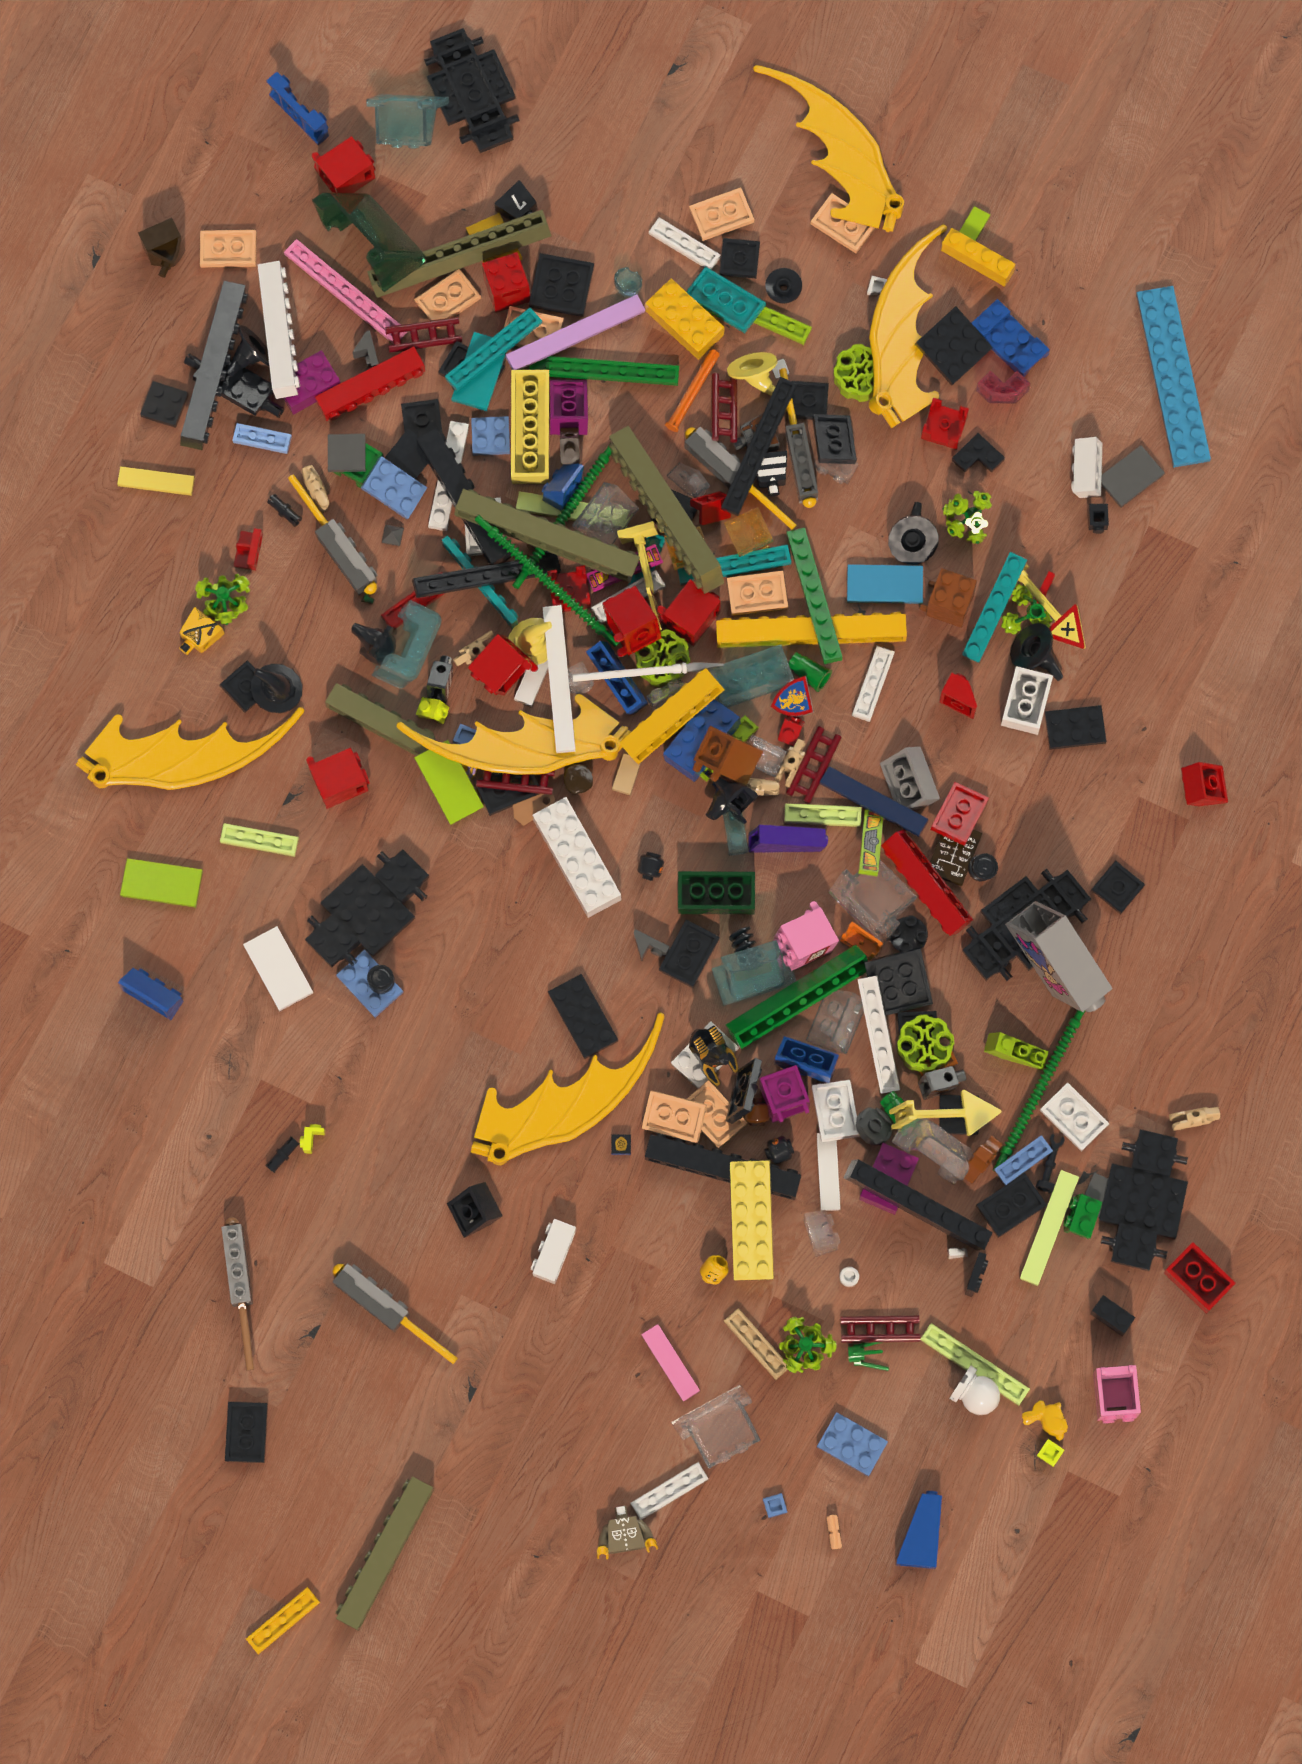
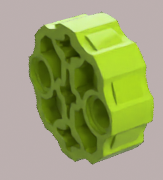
M863 344L853 345L850 349L843 350L837 356L836 365L833 370L834 384L839 388L840 394L847 399L853 398L859 402H865L873 397V385H871L874 381L873 357L871 348ZM849 360L851 363L845 365L841 361Z
M667 629L660 631L661 639L657 640L658 644L654 642L635 652L637 668L653 667L654 661L656 663L654 667H660V658H662L664 652L666 658L662 661L661 666H671L679 660L685 661L686 664L690 663L689 646L685 639L677 636L674 631ZM667 638L671 639V641H669L668 644L665 643ZM645 650L648 651L650 654L646 657H642L640 655V652ZM681 672L677 674L669 673L668 675L666 673L661 674L658 679L655 678L657 674L640 677L650 682L652 686L660 688L665 685L674 686L678 684L685 674Z
M919 1015L910 1022H906L900 1030L899 1040L897 1041V1053L904 1061V1065L911 1071L916 1070L923 1074L945 1067L951 1058L954 1047V1036L948 1029L947 1023L940 1018H933L928 1015ZM920 1022H924V1025H926L925 1029H922ZM932 1028H935V1029L931 1032V1038H930L929 1032L932 1030ZM924 1036L926 1043L929 1044L927 1053L925 1046L922 1045ZM942 1038H947L950 1041V1044L948 1046H943L940 1044L939 1040ZM909 1043L912 1048L909 1051H905L901 1048V1045ZM919 1051H921L922 1057L917 1062L916 1060L920 1057ZM926 1060H929L931 1067H927V1064H924Z

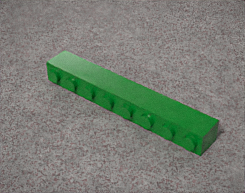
M857 945L852 946L726 1024V1027L732 1039L742 1049L866 973L864 961L868 960L865 953Z

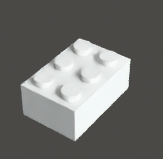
M1016 666L1001 726L1038 735L1053 675Z

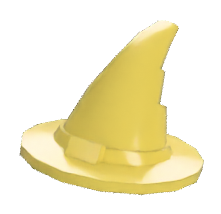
M752 353L730 363L727 372L730 377L745 379L753 387L772 396L775 386L769 378V371L775 368L778 362L776 356L772 353Z
M529 618L516 625L508 638L536 665H539L548 660L545 632L552 628L551 622H544L542 618Z

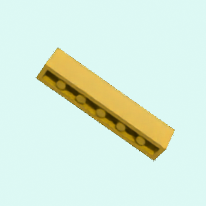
M706 668L703 671H699L695 678L689 683L684 684L674 696H670L666 703L660 708L655 709L651 716L637 725L636 729L626 734L623 740L619 742L620 745L639 765L725 689Z

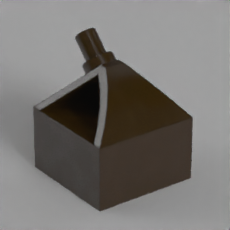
M172 218L138 232L143 249L151 265L161 266L158 275L163 278L166 277L168 270L181 260L185 252L181 235Z

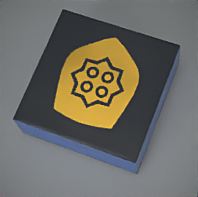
M611 1134V1155H631V1134Z

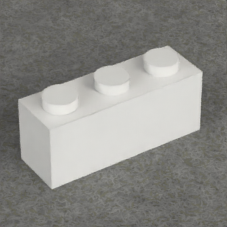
M1097 437L1075 439V446L1072 449L1074 463L1072 464L1074 481L1071 483L1073 493L1079 498L1101 496L1103 443Z
M556 1219L553 1220V1223L549 1222L545 1234H548L545 1241H541L538 1252H541L538 1260L534 1259L531 1266L534 1277L553 1284L556 1283L576 1233L575 1226Z

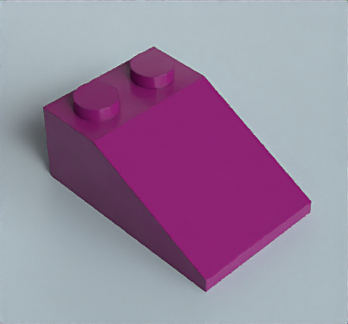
M550 380V435H560V428L579 427V435L588 434L587 380Z

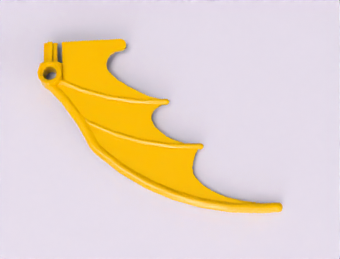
M755 65L753 67L754 72L765 74L784 82L799 92L807 101L809 113L801 123L797 122L796 126L814 133L823 141L828 150L826 158L818 161L812 160L811 164L829 173L840 183L850 197V202L846 207L833 208L830 211V215L834 218L879 229L882 214H884L886 217L882 229L886 230V232H893L896 219L901 217L904 200L894 190L884 167L879 145L866 127L845 106L816 86L790 74Z
M944 224L920 239L900 259L882 288L873 313L869 340L873 357L874 386L873 397L869 401V408L878 416L882 414L891 428L900 423L891 407L894 408L903 422L930 405L933 398H939L937 391L925 393L916 385V374L923 353L915 345L922 337L916 331V318L921 306L932 298L933 294L925 293L916 285L914 270L923 250L932 240L947 230V226Z
M577 694L574 699L581 709L580 715L573 719L576 752L556 753L553 720L534 717L522 710L518 712L524 720V727L521 730L499 732L489 729L476 721L477 731L473 739L464 744L438 742L413 731L402 722L396 724V727L408 737L449 760L481 770L516 775L546 774L564 766L591 759L603 758L607 761L614 760L618 756V752L623 748L619 742L623 740L626 734L631 733L627 726L624 727L622 725L614 735H610L619 725V722L581 694ZM610 746L613 750H608L606 747Z
M299 707L284 724L269 735L247 743L237 742L229 735L226 730L227 722H224L214 733L205 738L184 740L178 734L179 725L182 722L180 719L169 728L141 739L128 740L120 734L119 729L123 718L117 714L85 751V754L98 764L95 766L82 756L78 759L76 766L87 773V779L98 788H106L108 785L125 784L175 790L200 785L228 775L264 754L298 721L304 713V708ZM103 773L106 775L103 780L96 779L98 774Z
M657 1014L654 1028L644 1047L631 1062L616 1070L609 1069L597 1061L598 1057L594 1055L585 1075L568 1087H558L553 1081V1070H549L544 1082L527 1099L509 1109L503 1108L498 1104L496 1089L489 1088L474 1138L492 1142V1145L473 1142L471 1153L486 1156L489 1162L501 1166L507 1163L508 1160L525 1152L546 1145L570 1141L595 1126L614 1110L643 1073L658 1040L664 1021V1014ZM497 1150H502L505 1155L499 1159L494 1156V1153Z

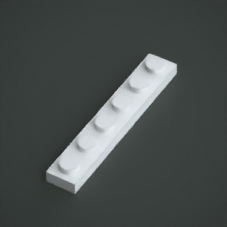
M450 421L446 445L448 448L451 447L456 455L455 460L459 464L462 463L469 424ZM439 481L437 482L428 527L447 531L453 504Z
M872 976L858 979L880 1092L882 1094L900 1090L878 977Z

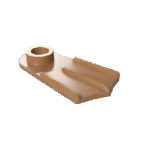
M538 794L513 804V818L519 821L522 826H525L533 820V814L555 803L554 796ZM545 797L549 798L547 804L543 803V798Z

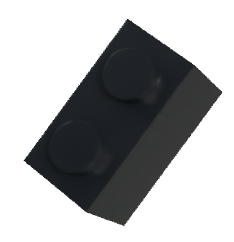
M1104 1295L1090 1313V1315L1122 1337L1136 1318Z

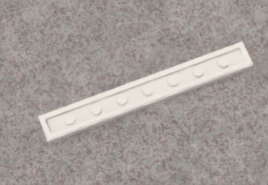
M562 606L543 607L544 622H551L552 628L545 632L556 753L576 752Z

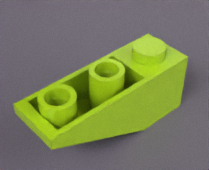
M1002 1032L989 1033L984 1052L998 1058L1044 1070L1049 1052Z

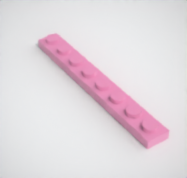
M297 239L284 252L285 256L393 344L392 334L386 335L385 327L401 324ZM407 332L399 333L400 340Z

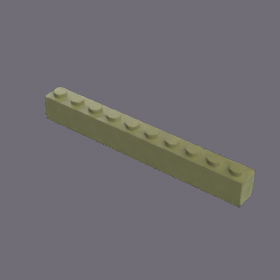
M539 210L367 271L375 295L378 298L551 237V233L543 210Z
M463 489L455 507L454 515L478 524L475 518L480 515L491 526H496L499 529V533L631 583L640 559L632 551L621 550L614 544L608 545L596 537H587L580 531L569 530L562 524L551 523L546 518L533 516L526 510H517L512 505L499 503L492 497L478 495L474 490Z

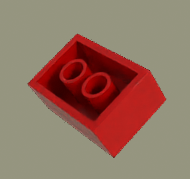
M1194 1242L1164 1271V1274L1206 1314L1236 1284Z

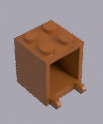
M941 568L937 581L928 582V585L934 588L928 606L920 604L919 609L927 612L926 616L962 628L975 594L977 580Z
M710 726L693 759L696 761L693 771L699 772L704 765L713 770L710 779L714 782L719 779L720 775L747 785L763 751L737 737Z

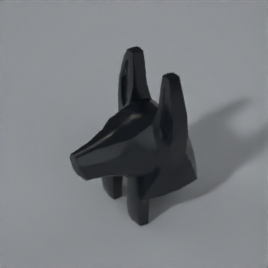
M357 623L353 624L351 631L363 644L359 653L375 664L382 665L387 663L394 655L396 649V640L392 635L393 627L388 624L385 629H374Z
M707 770L705 775L710 778L712 772ZM719 777L716 782L713 781L712 783L716 792L705 815L711 820H716L721 815L730 811L739 822L745 824L747 821L740 814L758 798L757 793L743 783L725 781Z

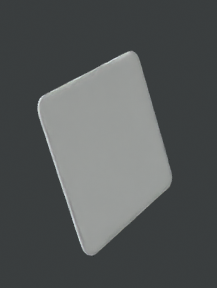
M778 360L775 368L772 369L775 378L780 377L779 370L782 368H786L787 375L789 374L785 360Z

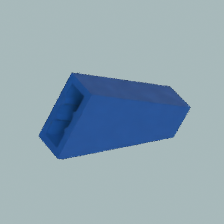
M926 1491V1494L921 1495L896 1560L897 1566L936 1569L942 1495H938V1492Z

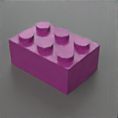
M322 350L297 363L298 371L295 374L299 377L300 387L297 388L298 395L283 398L293 415L316 403L315 396L340 384L338 376Z
M883 1143L873 1167L908 1186L919 1158ZM865 1189L862 1190L859 1200L896 1215L898 1207Z

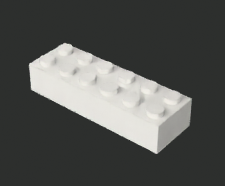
M567 797L533 814L534 823L588 918L621 901V894Z

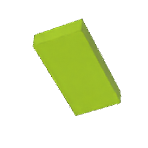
M974 206L959 232L976 241L989 220L990 214Z

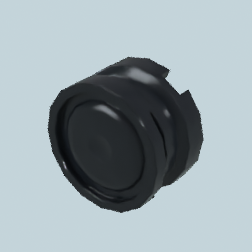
M987 853L974 856L968 864V872L976 881L989 880L998 871L996 859Z
M376 965L367 974L368 985L373 992L385 994L392 990L395 978L389 967Z

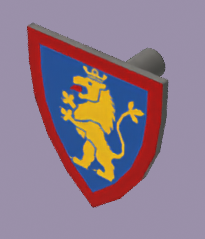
M806 676L797 678L781 688L770 707L787 716H802L813 713Z

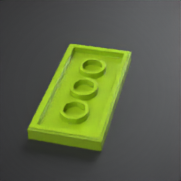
M448 740L442 742V743L450 744V742H449ZM427 750L414 757L450 825L484 807L460 763L449 760L431 750Z
M127 858L120 896L196 908L203 870Z

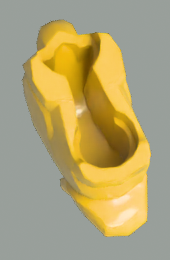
M1039 1400L1034 1404L1032 1411L1022 1414L1025 1425H1030L1036 1420H1040L1043 1430L1049 1435L1055 1436L1058 1441L1062 1440L1064 1433L1067 1432L1068 1425L1061 1411L1060 1402L1045 1405L1043 1400Z

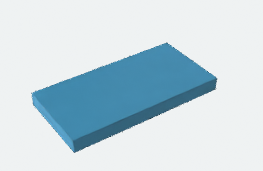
M848 564L847 603L923 604V566Z

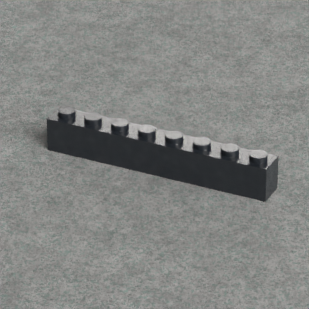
M435 428L416 438L417 446L452 504L456 507L463 489L473 490L475 486L470 478L467 479L464 473L466 472L462 464L456 462V455L451 447L448 448L445 444L447 440L442 432L439 433ZM461 518L489 565L503 563L511 558V553H507V549H503V545L499 546V542H495L494 538L491 539L485 529L478 524Z
M659 1133L650 1135L645 1153L646 1161L731 1183L730 1162L748 1161L742 1159V1156L731 1153L729 1156L723 1154V1151L712 1148V1150L704 1149L703 1145L693 1143V1146L688 1145L682 1139L674 1138L673 1141L666 1139V1135ZM752 1158L749 1159V1161H759ZM770 1164L771 1194L795 1200L801 1175L798 1174L797 1170L787 1169L785 1171L779 1169L780 1166Z
M859 1159L851 1161L843 1177L977 1251L985 1250L993 1232Z

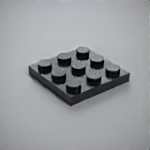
M540 253L529 307L584 317L595 264Z
M957 306L949 311L915 343L951 386L993 348Z
M920 947L864 961L867 977H878L885 1016L933 1004Z

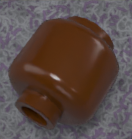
M753 1098L754 1107L750 1113L744 1115V1119L749 1123V1126H764L765 1122H768L770 1119L767 1104L763 1102V1098Z

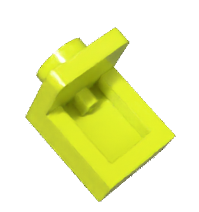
M422 697L416 715L420 718L433 719L440 724H444L449 706L441 700Z
M310 1124V1127H305L304 1136L300 1137V1148H303L304 1153L312 1154L314 1135H325L326 1131L324 1128H321V1125Z

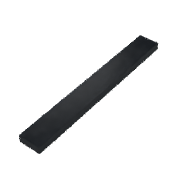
M782 377L779 378L721 506L722 510L739 516L796 390L797 383Z
M556 554L542 556L539 564H536L547 575L550 570H557V574L561 572ZM519 560L417 577L412 579L416 598L515 581L522 572L523 564H519ZM535 574L528 575L526 579L535 578Z

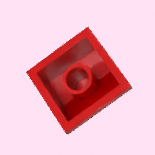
M951 673L941 692L939 703L974 719L977 703L970 683L964 675Z
M1197 762L1181 768L1187 805L1199 807L1228 803L1223 766Z

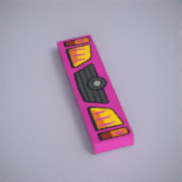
M655 544L645 548L650 568L663 563ZM640 559L634 575L642 572ZM597 570L586 574L593 592L621 581V579Z

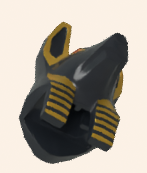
M715 1025L709 1029H696L692 1032L689 1049L698 1060L701 1071L709 1081L716 1086L720 1085L714 1068L728 1064L734 1073L738 1072L736 1057L733 1051L726 1045L722 1033L718 1031Z

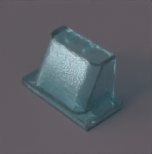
M380 94L366 99L367 107H375L376 144H389L392 148H401L402 145H408V148L411 149L431 145L437 108L448 105L449 97Z
M777 940L721 957V966L712 968L723 1006L784 988L796 982L794 972L783 961V955Z

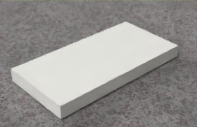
M277 926L243 944L279 1011L313 994L309 983Z

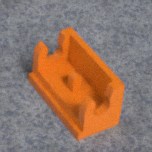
M854 922L849 924L847 931L843 933L840 940L849 948L857 945L865 953L868 960L876 958L883 948L881 941Z

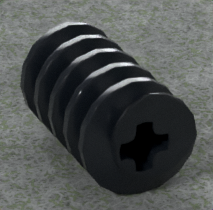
M750 926L741 928L729 936V940L733 942L732 948L736 949L734 954L738 956L737 962L741 963L739 965L741 970L754 969L764 963L757 962L761 955H755L759 948H752L756 941L749 940L754 936L753 934H747L751 929Z

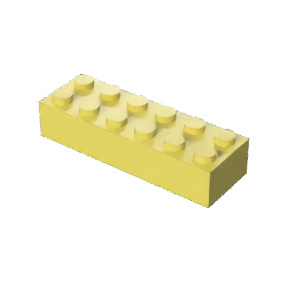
M511 370L512 484H546L547 482L549 483V370Z
M770 1160L731 1161L734 1280L774 1279Z

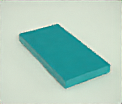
M706 266L686 291L706 311L744 334L766 306V302Z
M474 332L465 359L492 337ZM507 352L458 392L454 389L451 401L487 411Z

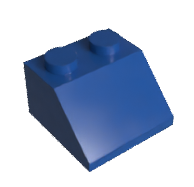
M563 464L560 469H556L552 475L551 482H547L542 489V501L560 511L563 510L569 498L575 493V489H578V485H581L584 466L582 464Z

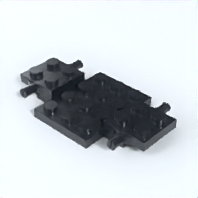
M464 28L430 41L433 56L424 59L426 66L437 62L442 69L428 75L427 80L447 125L450 126L465 120L469 134L459 137L461 144L472 140L476 144L479 153L514 140L510 131V125L520 120L517 114L507 118L500 105L516 99V96L495 50L493 49L477 56L474 47L484 44L482 37L471 40Z
M403 849L392 858H389L383 851L380 852L377 857L384 863V866L375 876L362 864L320 902L321 905L331 914L325 921L319 923L313 915L308 918L307 922L314 927V930L305 939V942L331 968L343 959H346L351 966H354V963L356 964L358 960L350 953L360 944L374 957L415 919V916L403 904L414 894L421 901L428 897L420 888L429 878V874Z
M1045 869L1041 875L1047 880V884L1039 890L1025 876L981 909L980 912L992 925L981 934H978L973 926L966 929L972 941L962 949V952L985 981L998 973L1004 977L1006 982L1013 976L1006 967L1016 956L1028 971L1033 968L1005 925L1033 902L1037 901L1066 915L1067 918L1075 915L1081 924L1088 920L1081 910L1083 906L1091 901V898L1068 869L1055 877L1051 875L1048 869Z
M1140 1129L1135 1144L1122 1143L1121 1150L1132 1152L1131 1168L1111 1164L1099 1218L1101 1222L1118 1225L1114 1238L1103 1235L1101 1238V1244L1112 1246V1263L1149 1271L1155 1256L1166 1259L1168 1251L1156 1249L1157 1235L1176 1239L1188 1181L1170 1177L1172 1166L1175 1162L1186 1165L1188 1157L1177 1155L1178 1138Z

